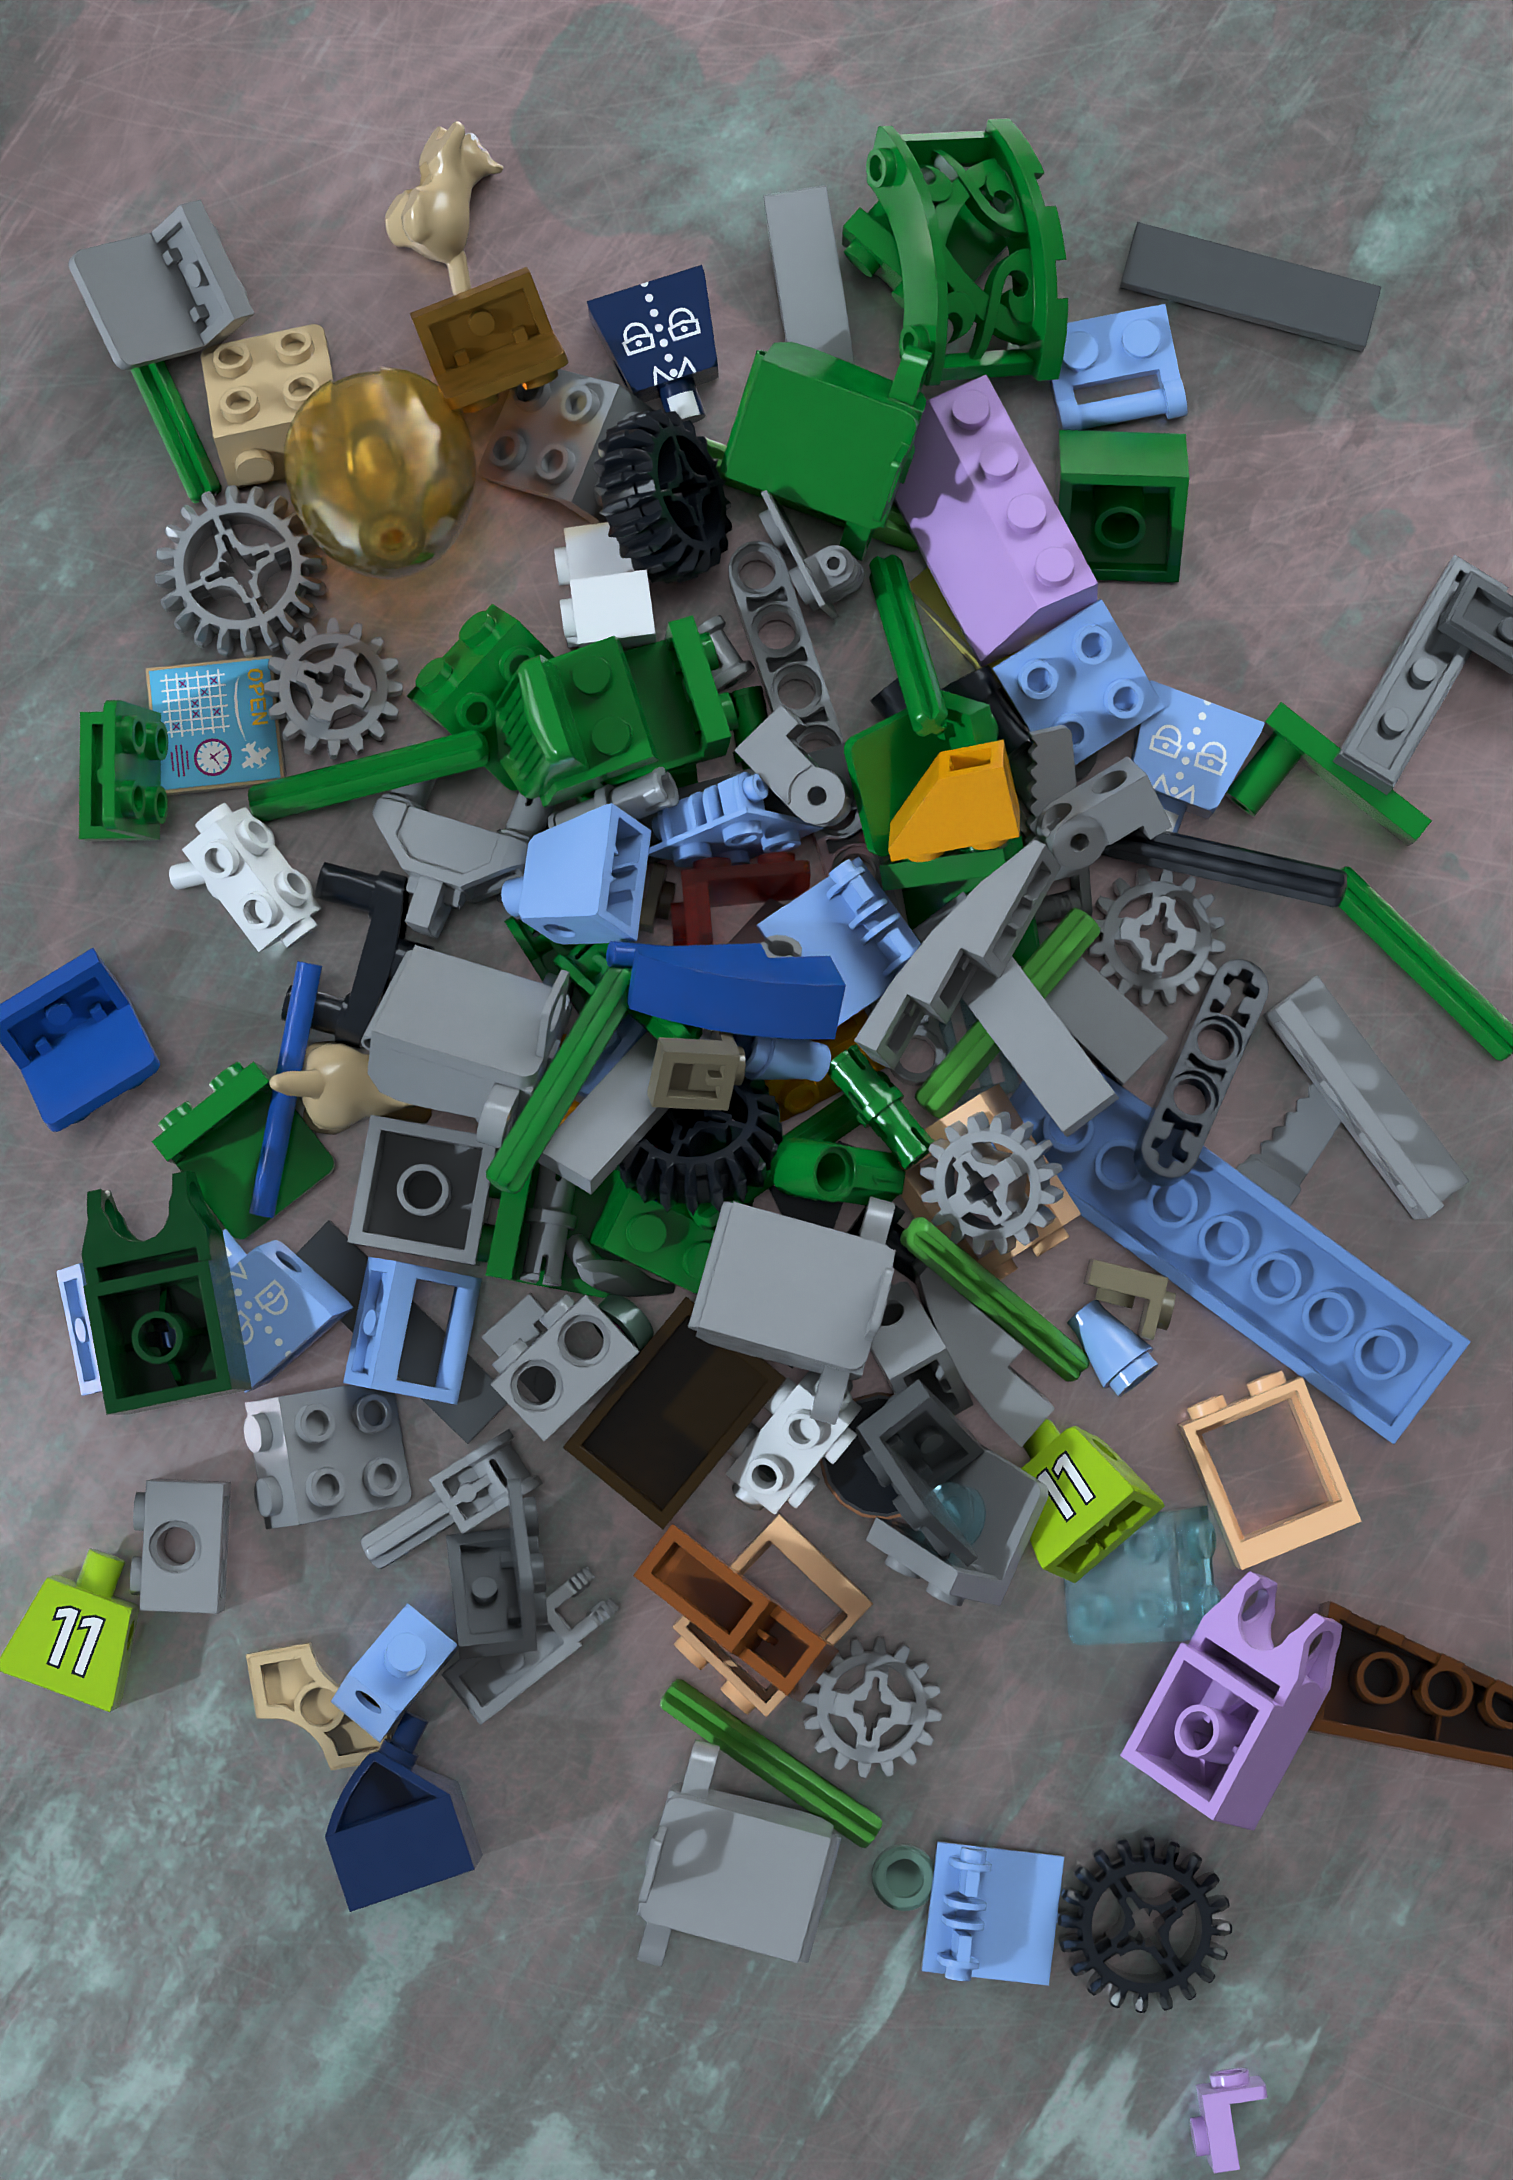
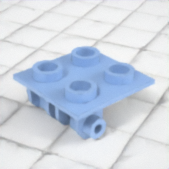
M1102 599L1094 602L992 668L1030 732L1058 725H1064L1071 730L1075 765L1165 708Z
M742 772L718 783V786L712 785L707 787L704 792L699 791L679 800V803L672 808L658 811V816L652 820V829L655 836L662 842L649 847L648 856L673 860L676 867L704 866L713 868L714 874L728 875L748 869L751 866L750 859L764 853L779 854L794 850L801 845L800 838L824 828L806 823L799 817L766 811L763 799L768 796L767 784L759 777V774L751 775L748 772Z
M859 856L852 861L848 859L829 873L830 876L756 925L765 940L767 937L774 935H783L795 939L802 947L801 957L831 956L846 984L838 1026L882 997L891 981L921 945Z
M937 1841L921 1971L945 1974V1978L957 1981H971V1977L1049 1986L1064 1856Z

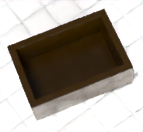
M688 1297L683 1299L563 1446L567 1452L662 1530H664L787 1379L762 1358L712 1345L696 1337L697 1331L688 1328L695 1304Z

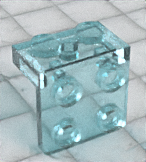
M1208 1505L1159 1511L1079 1581L1073 1583L1064 1579L1068 1633L1072 1642L1077 1645L1176 1642L1192 1639L1203 1616L1221 1601L1220 1592L1214 1585L1212 1557L1216 1550V1533L1212 1523L1209 1521Z

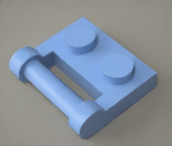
M1165 304L1067 323V336L1060 376L1057 380H1049L1059 430H1083L1159 414H1166L1167 419L1187 416V400L1179 374ZM1157 374L1160 389L1080 405H1077L1073 391Z

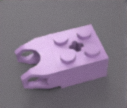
M1249 1571L1218 1604L1203 1616L1189 1644L1180 1643L1120 1756L1211 1820L1254 1831L1331 1688L1342 1625L1332 1618H1326L1314 1613L1298 1629L1290 1633L1282 1644L1274 1647L1271 1639V1624L1275 1615L1277 1583L1267 1576ZM1258 1590L1255 1603L1242 1614L1245 1602ZM1323 1632L1320 1643L1313 1650V1652L1309 1654L1311 1643L1320 1633Z

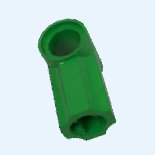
M796 1137L788 1138L780 1143L777 1154L771 1161V1177L774 1185L781 1193L789 1196L867 1206L870 1196L892 1202L903 1193L906 1172L900 1167L898 1160L891 1152Z

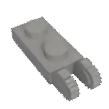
M587 1566L546 1597L548 1625L536 1626L537 1651L458 1660L441 1674L480 1725L583 1645L581 1640L620 1609L612 1598L607 1601H601L586 1613V1617L573 1628H570L558 1613L557 1607L570 1597L575 1598L590 1586V1581L595 1578Z

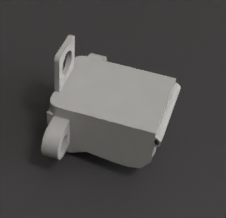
M415 945L413 950L405 953L361 1039L362 1046L370 1050L368 1075L379 1092L400 1102L476 1118V1121L479 1123L476 1141L500 1148L560 1047L561 1038L569 1023L572 1011L570 1003L574 991V981L569 979L570 972L561 969L559 975L547 973L543 983Z
M870 1196L859 1236L738 1202L724 1201L688 1328L697 1331L696 1337L709 1344L820 1373L810 1418L835 1425L848 1380H857L862 1377L872 1341L881 1327L887 1304L886 1299L894 1273L892 1266L896 1250L890 1249L885 1243L895 1203Z
M695 1739L684 1782L676 1783L670 1787L658 1831L651 1838L645 1860V1865L648 1866L638 1900L639 1905L636 1915L641 1916L646 1921V1926L637 1961L662 1967L673 1929L794 1963L809 1962L842 1836L833 1833L834 1825L819 1816L711 1789L710 1784L720 1746Z

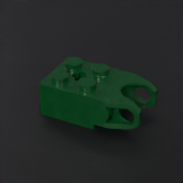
M183 1171L172 1174V1194L169 1200V1216L164 1228L155 1237L145 1241L137 1239L128 1229L125 1218L116 1207L111 1190L104 1191L98 1189L88 1191V1221L81 1253L87 1285L83 1286L106 1415H128L251 1390L252 1386L223 1231L204 1202L195 1172ZM167 1323L176 1332L174 1348L162 1347L160 1343V1334L169 1332Z

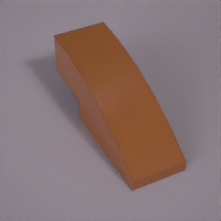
M674 1524L669 1527L633 1575L727 1651L739 1657L781 1692L798 1702L803 1700L840 1651Z

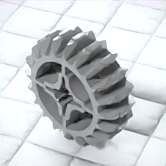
M230 485L226 488L227 504L219 506L213 494L207 491L201 497L208 511L198 516L189 505H184L180 509L182 516L190 524L188 528L183 531L176 525L169 524L164 530L167 537L178 544L177 549L163 547L158 548L156 551V558L166 565L174 566V569L161 571L155 574L154 578L158 587L166 589L176 588V590L165 595L160 602L166 612L185 608L174 622L175 627L181 633L189 631L199 624L194 635V643L200 648H205L209 645L215 635L218 634L217 651L221 656L225 657L230 656L233 651L235 639H241L243 653L247 658L256 656L257 646L255 638L262 636L272 652L281 648L280 641L274 632L282 626L285 627L290 636L298 638L302 634V630L297 622L292 619L296 612H299L306 618L314 619L318 613L316 607L304 599L305 594L324 595L326 585L317 578L308 577V574L327 569V560L324 556L317 554L306 555L308 552L316 549L322 541L316 531L299 534L308 522V518L302 510L293 512L283 520L289 504L284 496L277 495L268 507L264 509L265 493L261 487L254 486L246 504L241 502L238 488L235 485ZM253 524L265 527L280 536L284 542L270 547L268 542L255 547L245 546L239 542L232 529V525ZM214 534L218 547L217 559L211 567L200 572L201 579L191 582L192 566L196 554L204 542ZM230 546L233 547L238 557L243 559L249 567L257 565L256 571L248 570L252 575V579L248 581L253 592L252 598H250L244 586L240 585L234 577L226 578L227 573H234L230 567L234 562L229 551ZM292 561V572L288 587L281 599L271 609H268L264 596L265 584L271 576L282 571V564ZM210 596L214 600L227 596L237 597L243 601L251 618L244 620L224 619L206 611L198 602Z

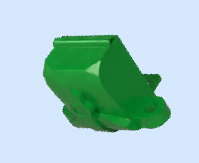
M794 342L773 343L768 352L757 350L719 470L725 473V477L762 491L767 490L773 495L847 521L839 546L846 548L857 560L862 562L875 529L886 526L899 484H904L915 453L914 440L926 406V399L922 393V388L933 353L908 344L893 381L825 352Z

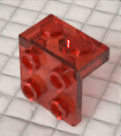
M792 852L763 854L757 857V864L732 866L731 859L724 857L704 858L694 861L693 869L681 870V902L670 903L673 946L713 945L710 907L766 903L769 898L776 901L796 899L810 888V861L796 860L795 853Z

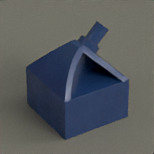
M405 1711L392 1739H384L380 1749L370 1752L354 1771L337 1801L325 1834L349 1912L475 1870L483 1856L459 1782L415 1764L419 1755L414 1751L429 1722L409 1711Z

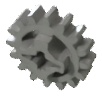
M336 618L329 619L327 633L318 634L315 627L308 622L303 627L305 641L299 644L288 636L282 639V647L288 655L286 660L277 657H270L268 668L273 673L279 675L280 678L279 680L264 683V694L271 697H279L280 702L268 709V715L271 720L286 717L289 722L283 731L282 737L289 741L299 733L305 736L304 753L308 755L313 753L318 743L327 744L330 759H337L340 744L349 743L355 754L359 755L363 753L364 749L362 736L368 734L372 738L381 741L385 737V731L378 722L379 719L396 720L399 709L386 701L387 698L402 695L403 683L387 679V676L398 668L397 658L381 660L378 655L384 646V640L379 636L368 644L361 641L363 625L358 622L350 629L349 634L339 632V624ZM336 649L333 657L316 664L304 660L316 651ZM359 658L370 668L375 679L376 692L371 690L372 687L361 683L355 669ZM334 675L342 677L344 679L343 690L349 693V696L338 694L333 702L325 701L323 699V687L317 683L329 684ZM290 686L295 687L296 691L306 694L311 706L308 720L296 709L291 698ZM351 713L359 717L365 716L361 721L350 727L331 729L334 720Z
M1141 868L1136 872V886L1131 888L1126 881L1118 878L1112 884L1118 898L1114 901L1100 896L1095 903L1097 908L1105 914L1104 920H1095L1101 929L1099 934L1101 935V942L1087 949L1088 956H1104L1107 964L1102 967L1099 973L1105 978L1115 974L1120 979L1117 989L1123 995L1132 987L1138 989L1141 1006H1147L1150 1003L1154 992H1161L1162 999L1167 1006L1173 1005L1176 1002L1177 987L1181 986L1185 992L1193 996L1200 991L1194 975L1199 973L1202 976L1211 978L1217 972V968L1207 960L1208 954H1220L1225 951V943L1212 939V932L1225 925L1224 917H1208L1206 909L1216 898L1212 893L1204 895L1199 899L1191 894L1197 880L1193 876H1190L1181 886L1173 884V871L1164 869L1159 880L1151 882L1146 868ZM1151 895L1147 911L1138 918L1118 917L1122 909L1130 902L1140 897ZM1176 901L1183 905L1191 914L1197 931L1196 929L1185 927L1174 912ZM1159 910H1161L1160 923H1162V933L1166 936H1171L1172 943H1165L1159 949L1151 964L1152 951H1149L1150 941L1140 937V931H1147L1159 915ZM1115 943L1116 945L1127 946L1138 961L1136 973L1122 962L1116 951ZM1175 955L1194 956L1185 970L1172 977L1161 979L1166 961Z
M983 1111L977 1112L968 1117L967 1127L958 1120L945 1128L948 1140L940 1138L930 1144L928 1150L939 1161L929 1163L921 1168L920 1175L934 1181V1188L922 1194L921 1198L922 1202H938L941 1210L933 1217L931 1222L934 1226H938L949 1221L954 1226L950 1240L955 1244L967 1236L973 1237L974 1253L982 1254L990 1248L994 1240L1000 1255L1007 1254L1016 1248V1239L1026 1246L1039 1237L1036 1226L1045 1228L1056 1218L1045 1204H1054L1063 1198L1064 1191L1050 1185V1178L1063 1171L1062 1164H1046L1043 1155L1049 1151L1053 1144L1048 1139L1035 1145L1029 1139L1034 1124L1030 1121L1014 1130L1011 1129L1009 1112L1003 1111L994 1116L990 1125ZM991 1142L1000 1144L1013 1153L995 1150ZM955 1169H956V1171H957L958 1174H959V1175H958V1182H957V1189H955V1184H954V1171H955ZM1027 1173L1030 1181L1029 1197L1025 1193ZM993 1174L998 1179L1000 1185L991 1192L986 1187L984 1181ZM971 1213L988 1216L992 1223L983 1221Z
M877 1636L872 1651H863L857 1637L850 1639L851 1655L843 1658L837 1653L831 1661L833 1667L828 1672L824 1671L816 1681L821 1685L819 1692H808L803 1698L802 1702L817 1707V1714L811 1715L804 1720L805 1729H822L824 1734L814 1745L818 1753L834 1747L838 1751L835 1756L834 1767L838 1770H841L850 1759L858 1761L859 1776L862 1778L867 1777L871 1763H880L886 1776H892L894 1773V1758L901 1756L907 1763L914 1765L917 1759L911 1748L916 1741L929 1746L933 1744L934 1738L923 1728L925 1722L941 1721V1711L927 1707V1700L940 1694L938 1684H921L920 1679L926 1674L929 1666L925 1661H922L910 1667L906 1663L910 1651L909 1646L902 1644L892 1655L886 1653L884 1637ZM865 1664L864 1676L848 1690L833 1689L835 1683L844 1673L854 1667ZM889 1667L899 1672L907 1680L912 1688L915 1700L898 1697L887 1684ZM874 1677H878L877 1689L881 1702L890 1705L888 1713L882 1712L877 1714L875 1723L871 1725V1733L869 1736H866L867 1726L866 1722H864L863 1713L861 1710L853 1708L855 1700H866L868 1691L872 1690ZM829 1714L846 1717L856 1730L855 1746L840 1737L830 1721ZM895 1724H910L907 1732L897 1742L878 1749L882 1734Z

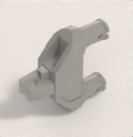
M437 778L392 789L390 794H383L381 798L377 799L372 814L401 868L409 876L406 892L413 895L405 919L406 924L415 932L438 939L452 908L461 910L465 901L477 903L499 894L506 880L524 876L528 843L534 835L546 830L548 817L552 814L555 805L544 808L540 797L527 799L519 792L505 830L499 829L495 833L429 812L425 807Z

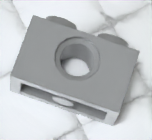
M151 1479L146 1480V1492H136L133 1526L135 1531H144L142 1557L133 1556L130 1593L131 1595H140V1610L218 1614L225 1610L231 1482ZM173 1527L186 1529L194 1538L195 1552L187 1563L181 1564L172 1561L164 1551V1538Z

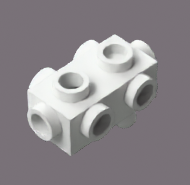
M223 803L207 813L195 824V827L201 834L182 849L190 861L172 865L169 870L170 881L175 889L181 890L206 883L208 891L213 897L221 901L258 952L280 940L286 948H289L306 937L318 926L312 916L322 908L313 897V888L306 876L291 868L276 848L272 830L266 824L253 817L246 806L232 812L228 805Z
M809 1371L798 1385L787 1377L764 1406L773 1416L761 1430L751 1422L727 1451L736 1461L725 1475L735 1482L732 1485V1490L742 1504L756 1511H760L765 1507L774 1515L786 1501L795 1509L798 1508L820 1481L811 1472L820 1459L824 1457L834 1464L858 1435L848 1427L862 1409L860 1405L852 1400L850 1392L853 1389V1383L851 1380H848L836 1424L833 1425L810 1418L821 1374Z

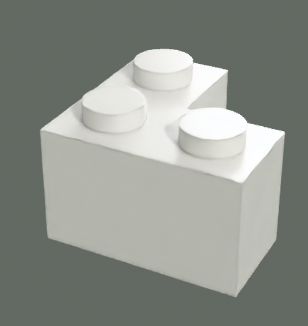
M608 522L564 528L566 546L554 548L559 586L570 584L572 598L560 600L563 629L568 648H581L614 635L621 641L624 651L657 642L647 569L634 571L631 558H621L617 539L608 536L610 529Z

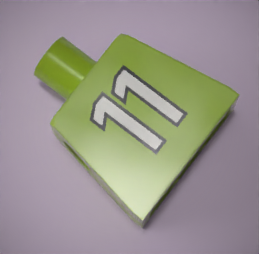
M1046 1419L1023 1445L1031 1460L1021 1469L1043 1482L1048 1488V1499L1030 1537L1031 1545L1043 1570L1070 1582L1076 1583L1165 1507L1156 1493L1106 1442L1077 1426L1069 1427L1060 1434L1054 1423Z
M89 1548L77 1582L59 1575L47 1577L0 1657V1672L107 1712H112L119 1708L123 1698L139 1615V1605L113 1595L126 1561L114 1555Z

